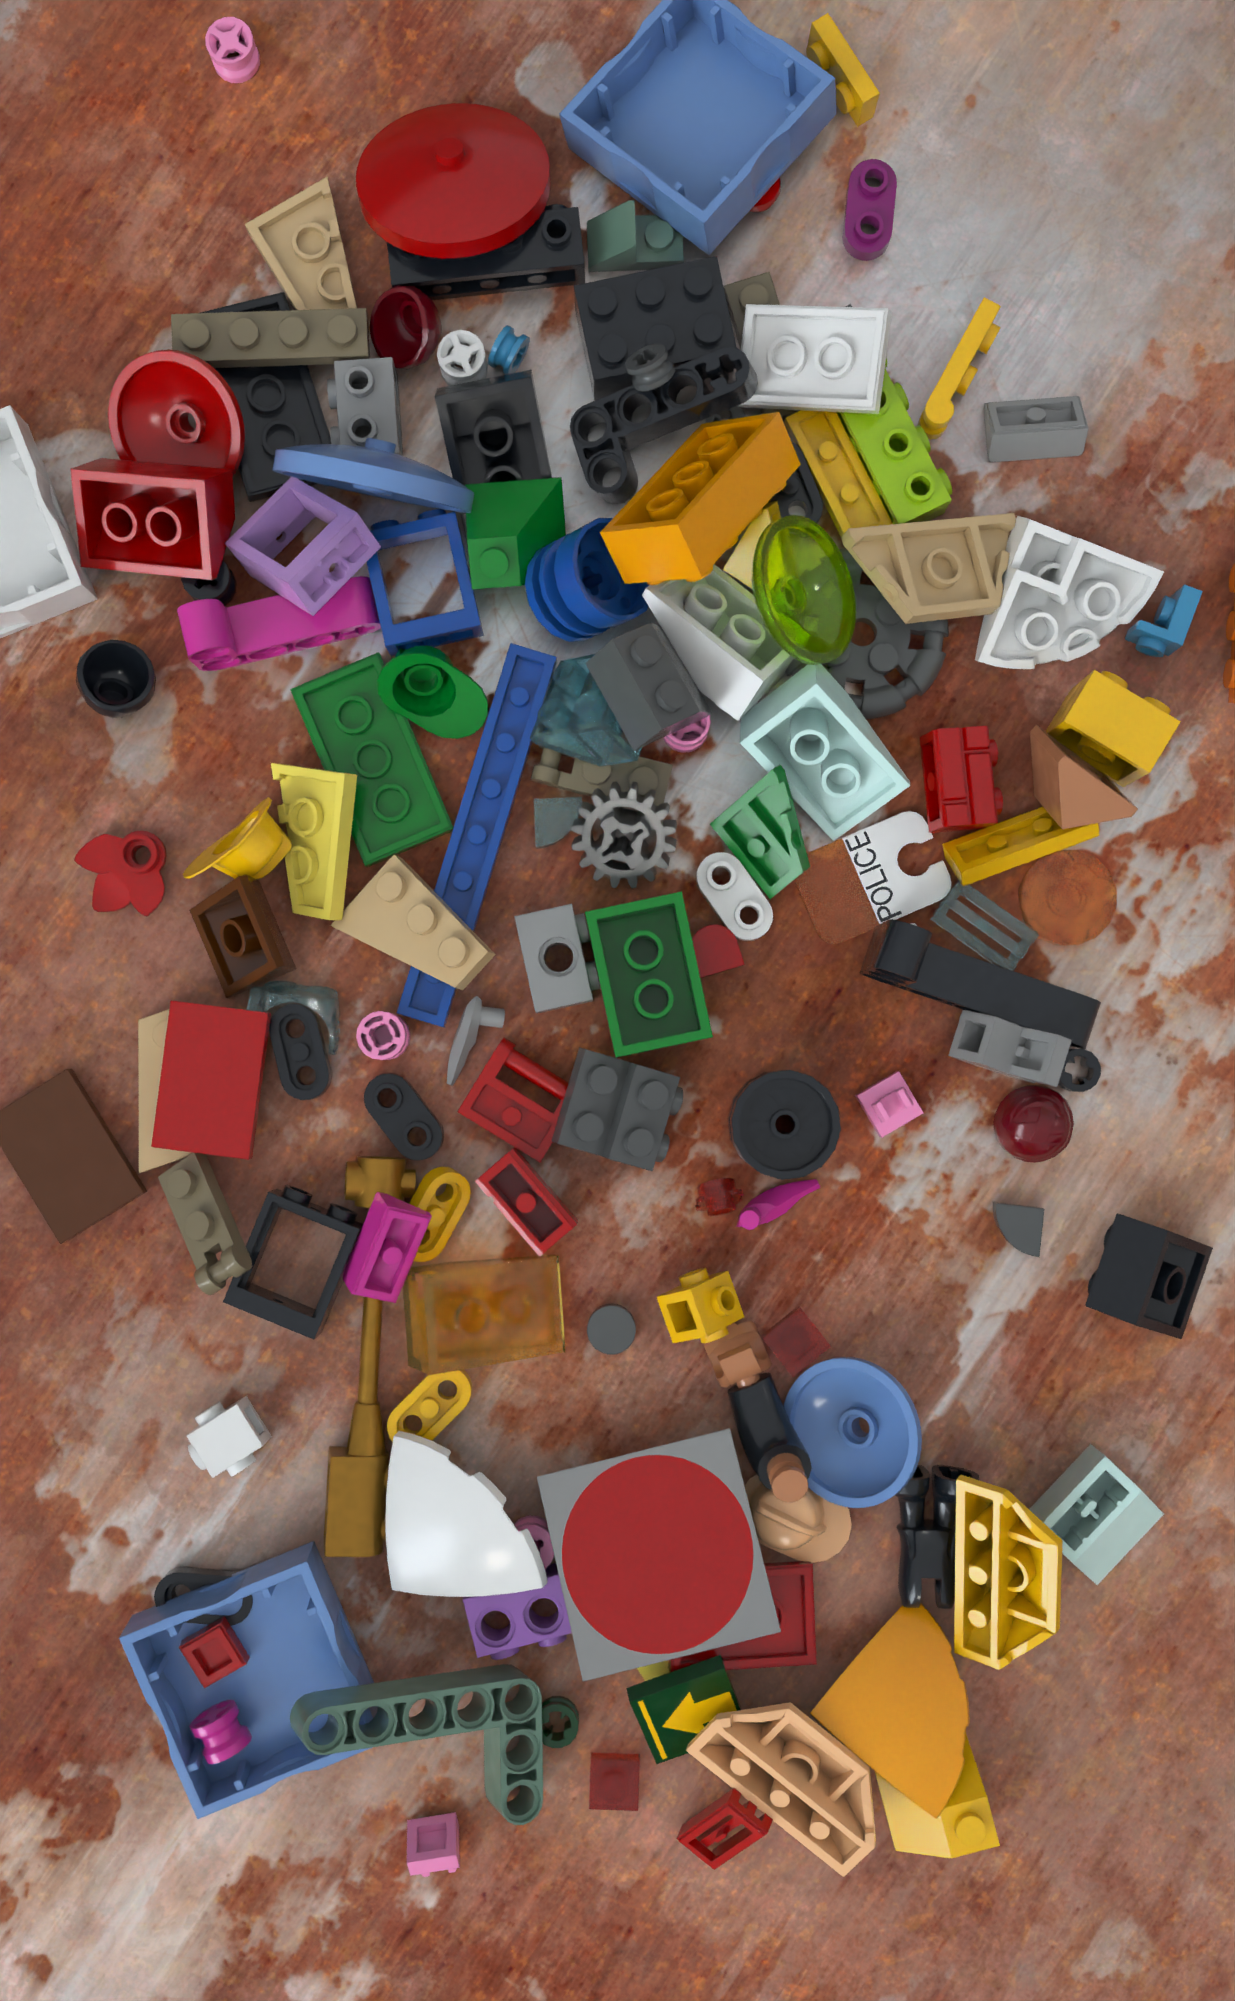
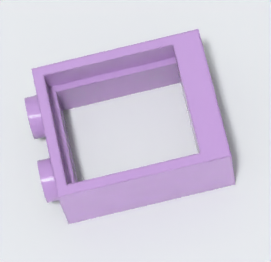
M290 477L225 542L226 546L251 577L312 616L381 548L357 512L294 477ZM314 517L328 524L287 567L273 560ZM282 533V537L279 540H276V538ZM335 563V569L329 572L330 566Z

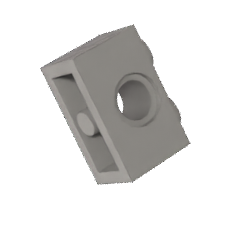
M572 904L514 916L535 1012L538 1014L592 1002L593 996L591 991L601 988L595 961L585 962L581 943L590 942L584 913L574 915ZM556 945H564L573 953L571 966L561 972L552 971L545 962L548 950Z

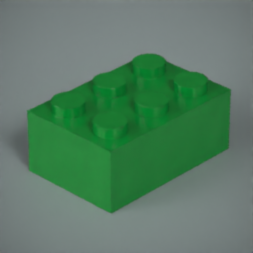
M682 891L585 912L615 1058L713 1037Z

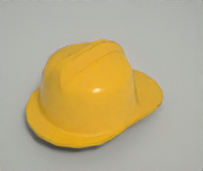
M269 797L264 799L238 826L204 850L185 869L183 873L184 878H193L211 866L234 879L246 874L254 879H259L270 873L287 855L292 846L290 838L267 812L272 800Z

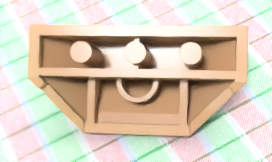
M791 1702L719 1713L688 1743L686 1751L730 1787L739 1791L745 1799L755 1804L760 1811L771 1817L775 1823L841 1876L844 1877L875 1848L876 1835L870 1767Z

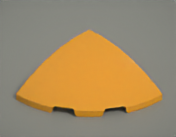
M920 1602L919 1608H906L902 1605L850 1663L810 1714L887 1782L937 1819L948 1804L964 1767L966 1727L970 1723L969 1701L966 1684L960 1678L956 1663L951 1654L952 1645L939 1623Z

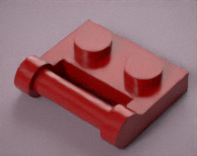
M504 1037L457 1112L541 1163L553 1143L552 1137L569 1082L515 1050L516 1044ZM503 1066H506L561 1100L555 1112H551L496 1078Z

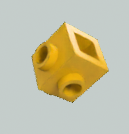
M700 1268L678 1277L681 1285L657 1296L672 1343L699 1338L701 1343L715 1341L729 1334L727 1326L744 1318L729 1271L708 1275L706 1268Z

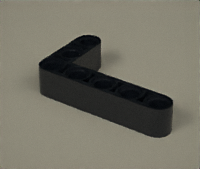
M889 919L874 928L860 974L962 1010L996 1016L1025 1028L1058 1034L1071 1039L1070 1046L1086 1049L1101 1004L1100 1001L930 943L932 937L930 931L906 922Z

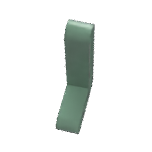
M501 1664L316 1691L300 1697L291 1709V1728L306 1748L316 1755H328L484 1730V1786L486 1798L508 1822L514 1825H524L531 1822L538 1816L542 1808L543 1742L541 1691L532 1679L513 1665ZM519 1684V1691L516 1697L505 1703L508 1691L513 1686ZM472 1691L473 1696L470 1703L465 1708L457 1710L461 1697ZM426 1699L423 1710L418 1715L409 1717L412 1705L418 1700ZM377 1706L375 1717L369 1723L360 1725L359 1721L363 1712L370 1707ZM321 1714H328L327 1722L323 1728L316 1732H308L309 1725L314 1718ZM520 1735L517 1746L513 1750L506 1752L509 1741L513 1737ZM521 1785L518 1795L513 1800L507 1802L510 1791Z

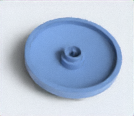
M366 438L365 447L312 444L281 448L275 451L272 471L325 486L459 513H471L474 492L463 484L430 466L395 454L396 444L383 440Z

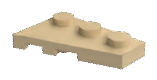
M328 177L245 224L249 236L294 310L357 308Z
M393 855L344 909L342 920H335L330 925L460 990H464L496 955L434 890L397 855Z

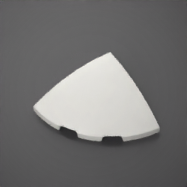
M1017 516L1015 527L1011 530L1006 546V551L1010 555L1007 570L1002 575L1004 587L1001 604L992 614L984 615L975 660L1009 669H1034L1036 664L1056 660L1068 662L1086 655L1100 647V640L1112 632L1119 624H1128L1133 620L1155 591L1164 571L1031 519Z
M398 1431L393 1437L386 1492L385 1533L387 1562L392 1590L418 1595L474 1597L510 1594L543 1588L548 1580L538 1548L528 1529L518 1531L503 1510L506 1497L483 1473L478 1472L470 1476L450 1462L449 1456L451 1451L421 1436Z

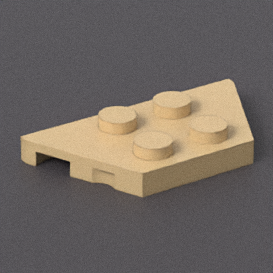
M1014 513L849 528L841 539L845 548L905 624L989 615L999 608L1004 587L1002 575L1007 570L1010 555L1006 551L1009 532L1015 527L1016 517Z

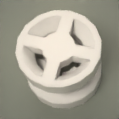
M457 330L443 337L438 345L437 358L442 378L447 385L452 386L485 379L488 366L484 346L478 336L470 331ZM455 364L462 366L463 369L456 367Z

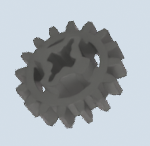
M616 781L612 782L610 794L607 796L598 788L593 791L592 801L594 805L582 801L578 813L583 818L574 819L571 828L573 832L581 835L574 838L571 846L572 850L585 851L579 862L581 868L591 864L596 867L593 876L594 880L598 881L604 874L611 876L610 881L613 888L618 886L620 878H627L631 888H636L639 875L643 874L650 882L655 880V865L667 869L670 857L665 852H675L677 843L675 838L668 835L676 832L677 822L670 819L664 820L669 813L670 805L667 802L656 806L653 803L656 794L655 790L651 789L645 796L639 795L638 783L632 782L628 792H622ZM622 807H630V808H634V809H636V810H638V811L629 810V809H624V808H622ZM599 818L601 820L600 826L604 832L594 841L593 824ZM617 829L623 834L634 833L632 841L626 836L615 837ZM655 829L657 842L653 850L649 852L648 844L644 839L650 836L651 831Z

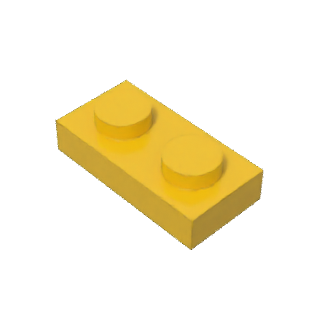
M829 13L811 24L806 48L807 57L835 77L836 105L843 114L849 113L858 127L874 117L880 92Z

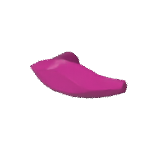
M817 1179L792 1182L763 1192L753 1198L742 1209L736 1227L752 1230L758 1225L773 1221L785 1214L799 1199L821 1188Z

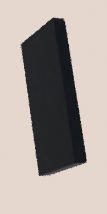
M281 292L200 313L285 311L290 309L285 293ZM308 365L214 368L232 389L243 416L245 443L243 456L238 468L248 500L252 502L271 497L290 478V476L272 471L276 449L300 445L331 444V437ZM301 480V481H303L304 483H306V484H308V485H310V486L317 484V483H313V482Z

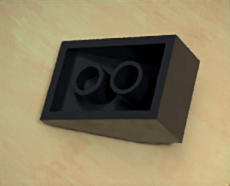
M532 370L437 388L435 401L453 479L465 486V484L552 478ZM460 513L467 541L466 513Z

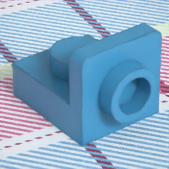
M1184 584L1170 597L1164 596L1153 621L1157 625L1139 620L1128 629L1125 640L1135 643L1136 650L1148 656L1163 657L1164 655H1171L1183 646L1203 591Z

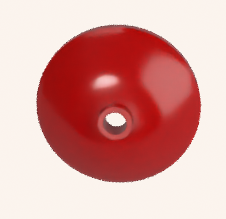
M167 349L139 356L130 362L119 374L109 399L108 421L111 438L121 460L232 469V476H234L244 451V422L240 406L232 389L218 371L195 355L179 350ZM189 413L193 415L196 421V428H193L188 421Z

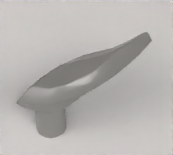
M478 996L474 997L467 1004L451 1047L447 1084L453 1086L457 1080L469 1051L476 1043L479 1025L502 1028L505 1019V1009L482 1006V1000Z

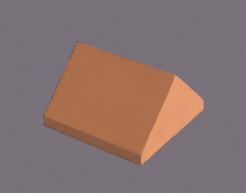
M1035 725L1030 731L1034 797L1061 829L1128 818L1135 814L1138 808L1107 776L1038 725Z

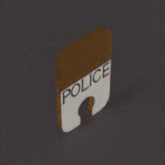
M912 811L902 812L807 853L810 868L797 877L794 882L820 939L829 944L843 943L873 930L876 926L889 919H899L934 904L947 896L952 882L943 860L930 865L922 875L918 876L907 875L898 866V853L902 847L908 844L919 845L933 839V835L929 833L928 824L923 816Z

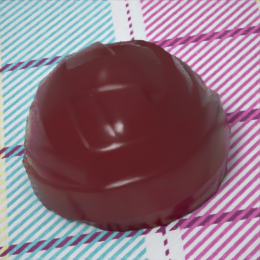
M396 285L384 292L375 302L370 317L371 340L380 358L392 357L395 368L408 370L425 363L435 352L442 333V325L434 302L414 286Z
M1027 1085L1013 1090L1001 1101L996 1110L993 1125L997 1141L1005 1151L1016 1159L1037 1163L1057 1156L1067 1147L1071 1139L1074 1119L1067 1100L1059 1092L1046 1086Z

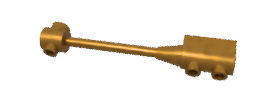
M357 1156V1162H346L344 1200L354 1201V1206L370 1209L377 1192L388 1194L404 1201V1198H412L415 1194L416 1170L405 1169V1158ZM369 1297L363 1298L358 1400L355 1402L352 1411L347 1447L329 1446L323 1536L325 1557L376 1556L383 1553L384 1541H386V1492L389 1452L385 1446L380 1403L377 1402L383 1300Z

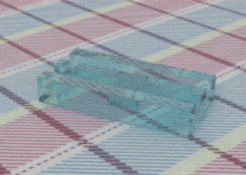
M957 880L930 918V920L992 964L1012 971L1017 967L1016 965L1019 960L1028 952L1029 946L1039 936L1035 931L969 884L962 886L959 880ZM962 895L1021 937L1020 942L1017 943L957 900L958 896ZM948 910H953L1011 952L1010 956L1006 959L947 917L946 913Z

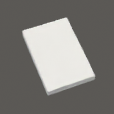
M746 304L741 351L745 353L755 370L758 384L753 396L743 404L738 405V407L879 414L892 312L888 308Z

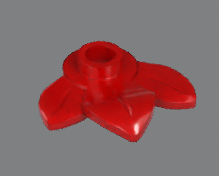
M134 831L127 834L123 839L103 834L86 843L76 854L74 861L78 865L98 874L95 879L92 896L93 910L97 912H114L132 903L140 914L147 917L162 902L165 894V884L160 871L166 862V848L161 839L155 834L148 831ZM141 847H147L150 851V858L144 864H139L135 857L137 850Z

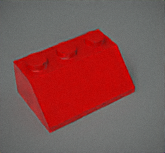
M99 458L70 469L81 567L205 580L217 578L227 547L225 542L230 537L235 521L232 469Z

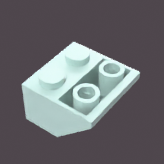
M1091 1444L1029 1509L1063 1540L1062 1554L1096 1585L1106 1577L1164 1515L1135 1483Z

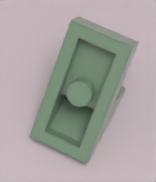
M635 200L624 202L587 221L588 272L652 270L684 263L683 235L673 229L668 222L656 215H635Z

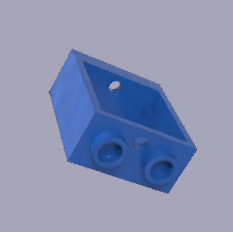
M434 509L419 514L418 520L399 524L397 520H384L370 527V532L381 546L379 550L448 535L464 609L395 624L378 550L367 561V567L385 647L391 657L395 656L401 648L408 649L420 645L437 647L484 636L474 589L471 586V576L461 531L455 512L446 513L443 509Z

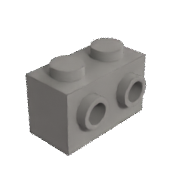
M393 358L334 361L335 379L327 380V391L330 409H337L338 426L330 428L331 444L365 447L366 438H373L396 444L395 454L403 456L398 374Z

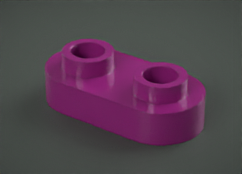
M868 159L855 166L847 186L842 239L846 251L852 257L862 261H870L880 257L889 245L893 230L897 178L894 170L887 163L878 159ZM871 177L876 178L880 181L881 185L879 187H870L865 180ZM870 224L875 227L877 232L866 234L861 230V226Z

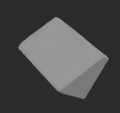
M1079 396L984 403L986 447L990 462L1072 457L1082 455L1084 452L1088 425Z

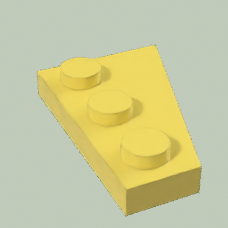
M271 763L273 780H280L283 804L277 806L279 823L286 824L288 837L292 843L291 850L285 856L292 912L325 920H342L357 775Z

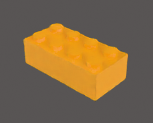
M780 412L702 423L604 527L600 534L625 584L647 582L648 585H657L664 581L685 579L687 582H695L705 578L712 572L715 562L726 550L738 542V536L750 522L762 514V508L776 493L785 488L787 485L786 481L801 465Z

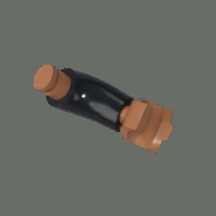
M747 1321L737 1325L734 1322L727 1326L728 1335L705 1343V1350L720 1386L729 1387L734 1385L728 1390V1396L737 1432L752 1469L759 1476L762 1484L773 1491L777 1499L789 1503L798 1501L808 1490L807 1479L812 1468L809 1454L788 1418L771 1373L759 1374L768 1370L772 1363L755 1323Z

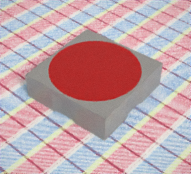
M730 1428L537 1477L583 1682L781 1632Z

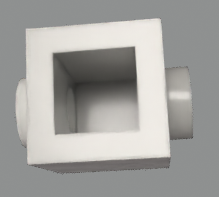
M247 1396L224 1409L221 1402L211 1406L195 1417L199 1426L186 1436L191 1443L188 1445V1451L192 1460L201 1470L207 1469L212 1478L225 1470L232 1477L256 1461L253 1452L264 1446L272 1437Z

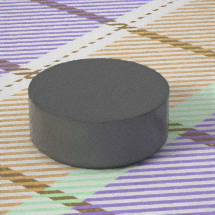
M602 1305L591 1314L588 1320L587 1335L589 1341L595 1349L604 1354L614 1355L625 1351L635 1338L636 1325L634 1318L621 1305Z

